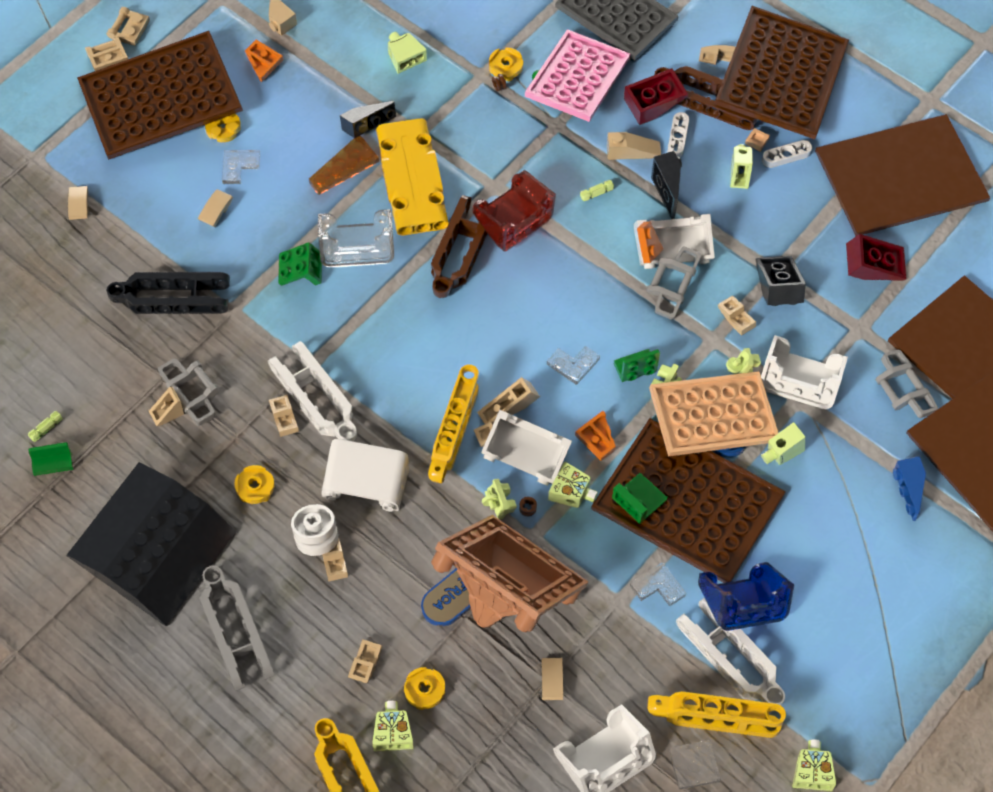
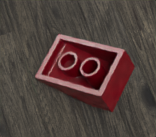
M672 68L627 85L624 90V100L639 125L658 118L688 97L687 91Z
M858 234L846 243L848 276L862 280L905 281L907 279L904 247L862 234Z

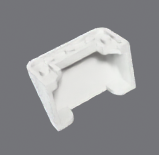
M710 214L684 219L650 220L663 246V251L651 263L643 262L637 228L646 220H637L634 223V233L640 266H644V269H653L655 265H658L660 258L675 259L683 246L701 253L699 264L710 263V260L715 258ZM683 253L678 261L681 263L695 262L696 257Z
M774 335L761 375L765 391L821 409L831 408L834 404L848 357L832 354L827 358L826 364L789 353L790 342L785 338Z
M499 410L481 453L485 454L484 459L494 462L495 459L538 477L537 482L548 486L549 483L553 484L572 441Z
M334 439L330 446L322 487V497L328 500H336L340 498L341 494L378 500L382 509L386 511H399L409 473L408 455L399 450Z
M622 704L609 712L607 716L608 727L575 747L571 742L565 741L553 748L555 756L581 792H610L650 766L655 760L656 753L650 732Z

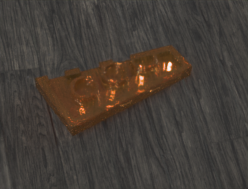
M360 135L350 141L309 178V184L320 195L378 163L379 157Z

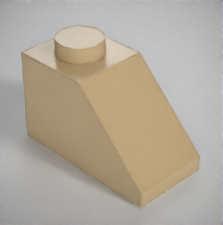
M270 0V28L282 36L297 25L296 13L281 0Z

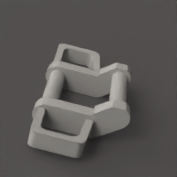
M683 246L675 259H659V266L651 285H648L646 289L647 293L659 296L655 307L656 314L670 320L675 318L680 304H683L684 294L691 278L696 274V267L701 258L700 252ZM683 253L696 257L693 267L678 261ZM666 268L685 274L677 293L658 286ZM662 297L677 303L673 313L665 312L659 308Z
M895 350L885 353L881 361L887 371L877 376L875 380L878 385L882 386L890 398L894 410H899L909 404L919 418L929 416L938 410V406L929 390L924 388L913 371L912 364L902 351ZM896 357L902 365L893 367L889 358ZM907 374L917 391L908 393L899 399L888 383V380ZM925 399L930 409L922 410L916 401Z
M174 358L158 367L159 374L166 383V387L174 388L183 405V410L197 426L215 417V411L210 401L219 392V388L216 384L212 383L203 371L199 361L191 363L185 369ZM174 366L178 367L182 373L169 380L164 372ZM197 374L207 389L202 395L189 402L179 387L192 380ZM207 405L210 412L201 418H197L193 412Z

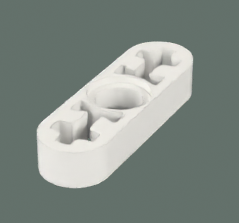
M678 112L673 117L667 153L674 151L675 144H678V150L674 151L677 157H682L689 124V116L686 113ZM679 120H683L682 127L678 126ZM681 133L683 137L676 138L673 134Z
M801 140L766 150L763 154L762 163L768 168H773L805 159L810 156L812 145L806 140ZM784 151H788L792 155L790 157H786L782 153Z

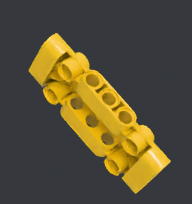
M420 118L379 125L376 128L381 153L382 170L397 234L405 236L447 228L449 222L444 204L442 181L435 150L432 148L427 121Z

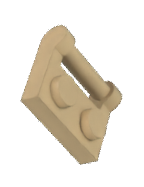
M121 7L119 16L112 28L108 29L106 35L111 39L119 37L120 42L136 46L150 21L149 16L130 11L126 7ZM128 18L129 20L127 21L125 27L123 28L122 32L119 33L118 30L122 25L124 19Z
M119 37L94 47H85L94 71L128 59Z

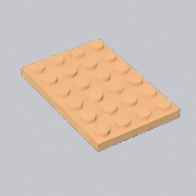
M759 371L651 384L649 387L668 456L767 444L771 438L778 434Z

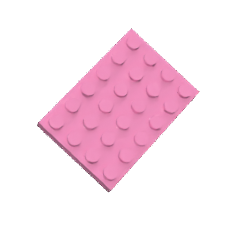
M567 29L525 91V97L590 122L629 61L630 53Z

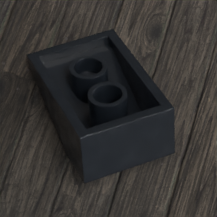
M674 151L654 156L651 179L671 220L675 219L680 170L682 167L681 159L676 156Z
M792 256L756 258L762 294L767 305L778 306L782 304L795 305L797 303H804L806 283Z

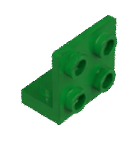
M310 242L281 252L279 254V285L282 286L304 277L315 286L321 284L322 252Z
M647 349L614 360L613 364L621 381H633L640 376H648L655 373L658 368L660 352L658 349L651 352Z
M641 473L636 475L624 487L618 483L613 488L612 498L639 524L667 501V497Z

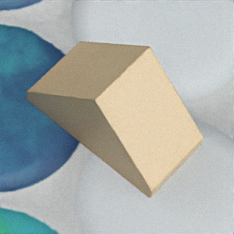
M169 387L149 410L156 426H161L184 415L181 401L173 387Z

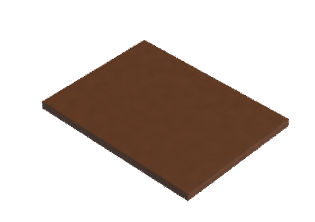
M751 6L714 104L816 139L849 39Z
M210 31L77 77L108 160L243 111Z
M947 114L817 147L815 150L855 236L990 200V196Z
M964 275L890 336L888 342L897 350H901L910 362L953 399L993 372V299Z
M991 372L907 430L906 434L993 532V372Z
M649 418L592 504L591 509L729 586L786 491L712 451L668 456L660 425L657 421ZM639 473L643 474L667 497V501L641 524L612 498L613 488L618 483L624 487Z

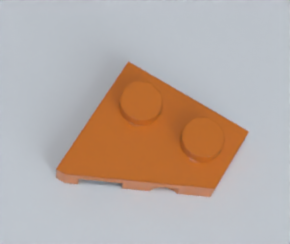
M257 39L245 50L246 56L261 82L283 61L281 54Z
M648 221L643 222L637 228L644 263H651L663 251V246L652 223Z
M601 411L575 431V436L600 461L615 451L616 446L604 411Z

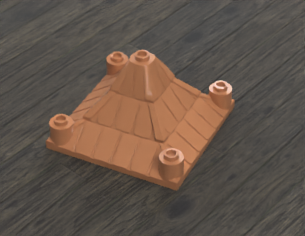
M494 515L438 542L435 547L436 553L431 561L433 568L440 573L449 572L452 565L458 569L457 573L469 592V602L473 618L483 628L493 626L505 616L517 615L514 620L516 627L522 632L533 631L541 615L561 602L566 605L574 604L581 590L585 589L588 584L586 579Z

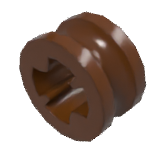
M502 74L492 77V83L496 91H500L501 88L506 89V81Z
M529 496L522 498L519 503L520 513L527 517L534 515L537 510L536 500ZM529 503V506L532 505L531 509L527 510L525 504Z

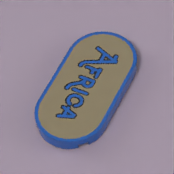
M457 568L432 587L422 599V614L432 625H451L471 609L469 592L457 573Z

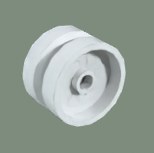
M319 504L308 505L299 509L292 517L291 528L298 550L303 554L320 556L328 553L337 544L339 534L336 521L328 507Z

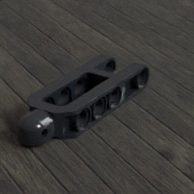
M135 272L126 282H112L107 286L106 291L110 301L126 303L127 307L135 314H222L228 311V299L199 296V290H225L230 286V276L223 272ZM141 290H191V296H188V298H173V296H169V298H155L154 296H150V298H137V293Z

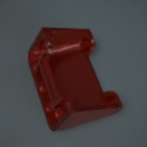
M526 170L515 174L511 180V189L489 204L486 200L482 199L476 201L473 205L474 216L497 247L504 252L546 224L554 212L556 193Z

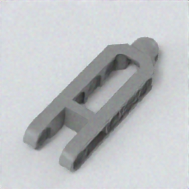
M207 567L202 574L206 588L200 600L235 691L245 688L235 660L248 654L254 653L265 680L275 676L239 584L231 580H225L223 572L219 567ZM224 597L232 598L250 644L232 651L226 640L224 630L220 625L216 610L213 607L215 601Z

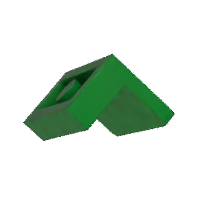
M67 442L28 449L34 476L73 470L72 453Z

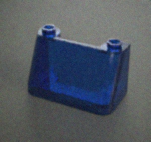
M768 562L753 566L749 573V579L717 584V576L712 572L699 573L698 586L718 626L725 631L780 622L789 615L794 584Z

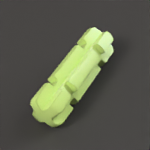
M607 180L604 184L600 183L588 188L589 190L581 191L580 197L583 201H587L590 197L594 198L604 194L605 191L613 190L614 184L611 180Z
M54 411L50 418L47 417L36 426L37 429H32L28 433L29 438L36 442L41 438L40 435H45L55 426V423L58 424L63 419L59 412Z

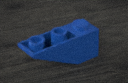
M920 456L897 461L893 469L894 479L898 480L900 486V495L906 501V511L908 515H911L913 521H916L920 512L926 476Z

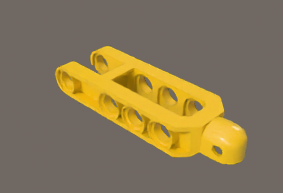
M467 364L461 367L434 443L431 464L428 470V477L433 482L443 484L447 470H452L478 396L479 387L477 381L479 371L474 365ZM468 371L473 372L474 377L467 379L464 377V373Z
M682 691L676 692L670 697L661 695L649 696L647 705L648 712L651 715L667 718L666 721L676 726L773 738L779 734L786 717L785 709L779 704ZM687 700H693L695 701L696 705L685 704V702ZM710 702L715 703L717 708L706 707V704ZM734 705L738 708V711L728 710L727 707ZM771 711H777L779 712L781 718L778 719L775 716L769 715V713ZM682 716H691L693 718L685 720ZM703 718L714 719V721L711 723H707L703 720ZM724 721L735 722V723H734L733 725H730V726H729V725H726V724L724 723ZM765 726L776 727V729L774 731H769L766 729Z
M328 718L317 721L315 724V734L319 744L314 756L329 791L343 792L341 785L338 784L332 766L330 767L327 761L329 754L341 749L347 752L365 792H379L353 736L339 733L335 723Z

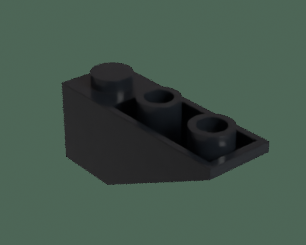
M389 101L356 107L341 114L342 131L356 138L395 118V102Z

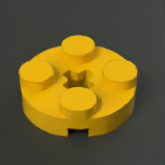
M506 47L505 50H500L499 48L493 51L489 57L490 73L496 77L498 74H502L506 81H512L523 70L522 55L513 48ZM502 62H509V65H503Z
M233 114L205 124L206 133L209 138L217 139V142L232 141L241 130L240 119L237 114ZM226 124L225 128H222L219 125Z
M251 465L244 468V471L240 474L238 473L234 485L236 493L242 502L258 504L266 502L271 498L275 485L273 475L266 468L259 465ZM253 481H257V484H260L257 488L249 486L253 484Z
M427 667L413 670L408 674L404 685L406 699L418 710L435 707L445 696L443 676L438 671L427 669ZM422 684L430 686L428 692L420 691Z

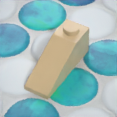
M608 132V160L652 159L654 156L661 155L659 141L627 132Z
M521 377L477 413L484 424L489 422L494 424L499 410L514 415L527 408L540 396L531 382Z

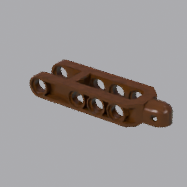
M688 66L680 67L674 71L682 85L686 84L709 94L718 95L723 79ZM660 67L656 69L654 75L669 70V68ZM686 90L688 97L678 103V105L744 130H752L757 122V119L716 105L714 104L715 101L711 100L710 97H703L692 90Z
M465 195L460 197L431 262V274L434 278L432 290L436 297L445 298L451 293L452 288L454 289L466 284L495 218L497 205L488 203V207L482 213L479 223L465 219L471 206L472 197ZM458 234L473 238V241L469 243V250L466 256L464 255L460 270L452 273L451 278L442 276L443 267Z

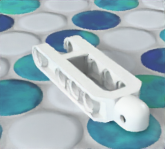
M301 341L294 344L292 350L304 366V369L294 375L291 374L285 365L281 364L276 356L268 360V364L275 376L321 435L336 436L338 439L352 442L356 440L357 430L351 422L353 417L351 412L352 405ZM315 381L342 415V421L335 425L333 421L324 420L318 411V407L311 403L307 393L303 392L301 388Z
M706 596L698 602L702 612L717 627L709 635L697 624H694L685 613L676 619V624L684 635L743 699H760L762 702L782 706L785 700V693L775 682L776 666L710 596ZM726 637L761 674L763 683L759 686L750 685L740 674L741 671L739 669L736 670L726 659L727 656L725 654L722 655L715 645Z

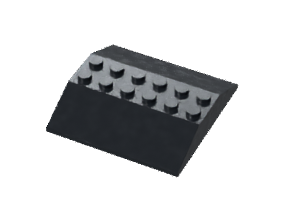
M138 462L66 556L166 627L202 579L203 571L213 564L236 533V530L208 503L176 480Z

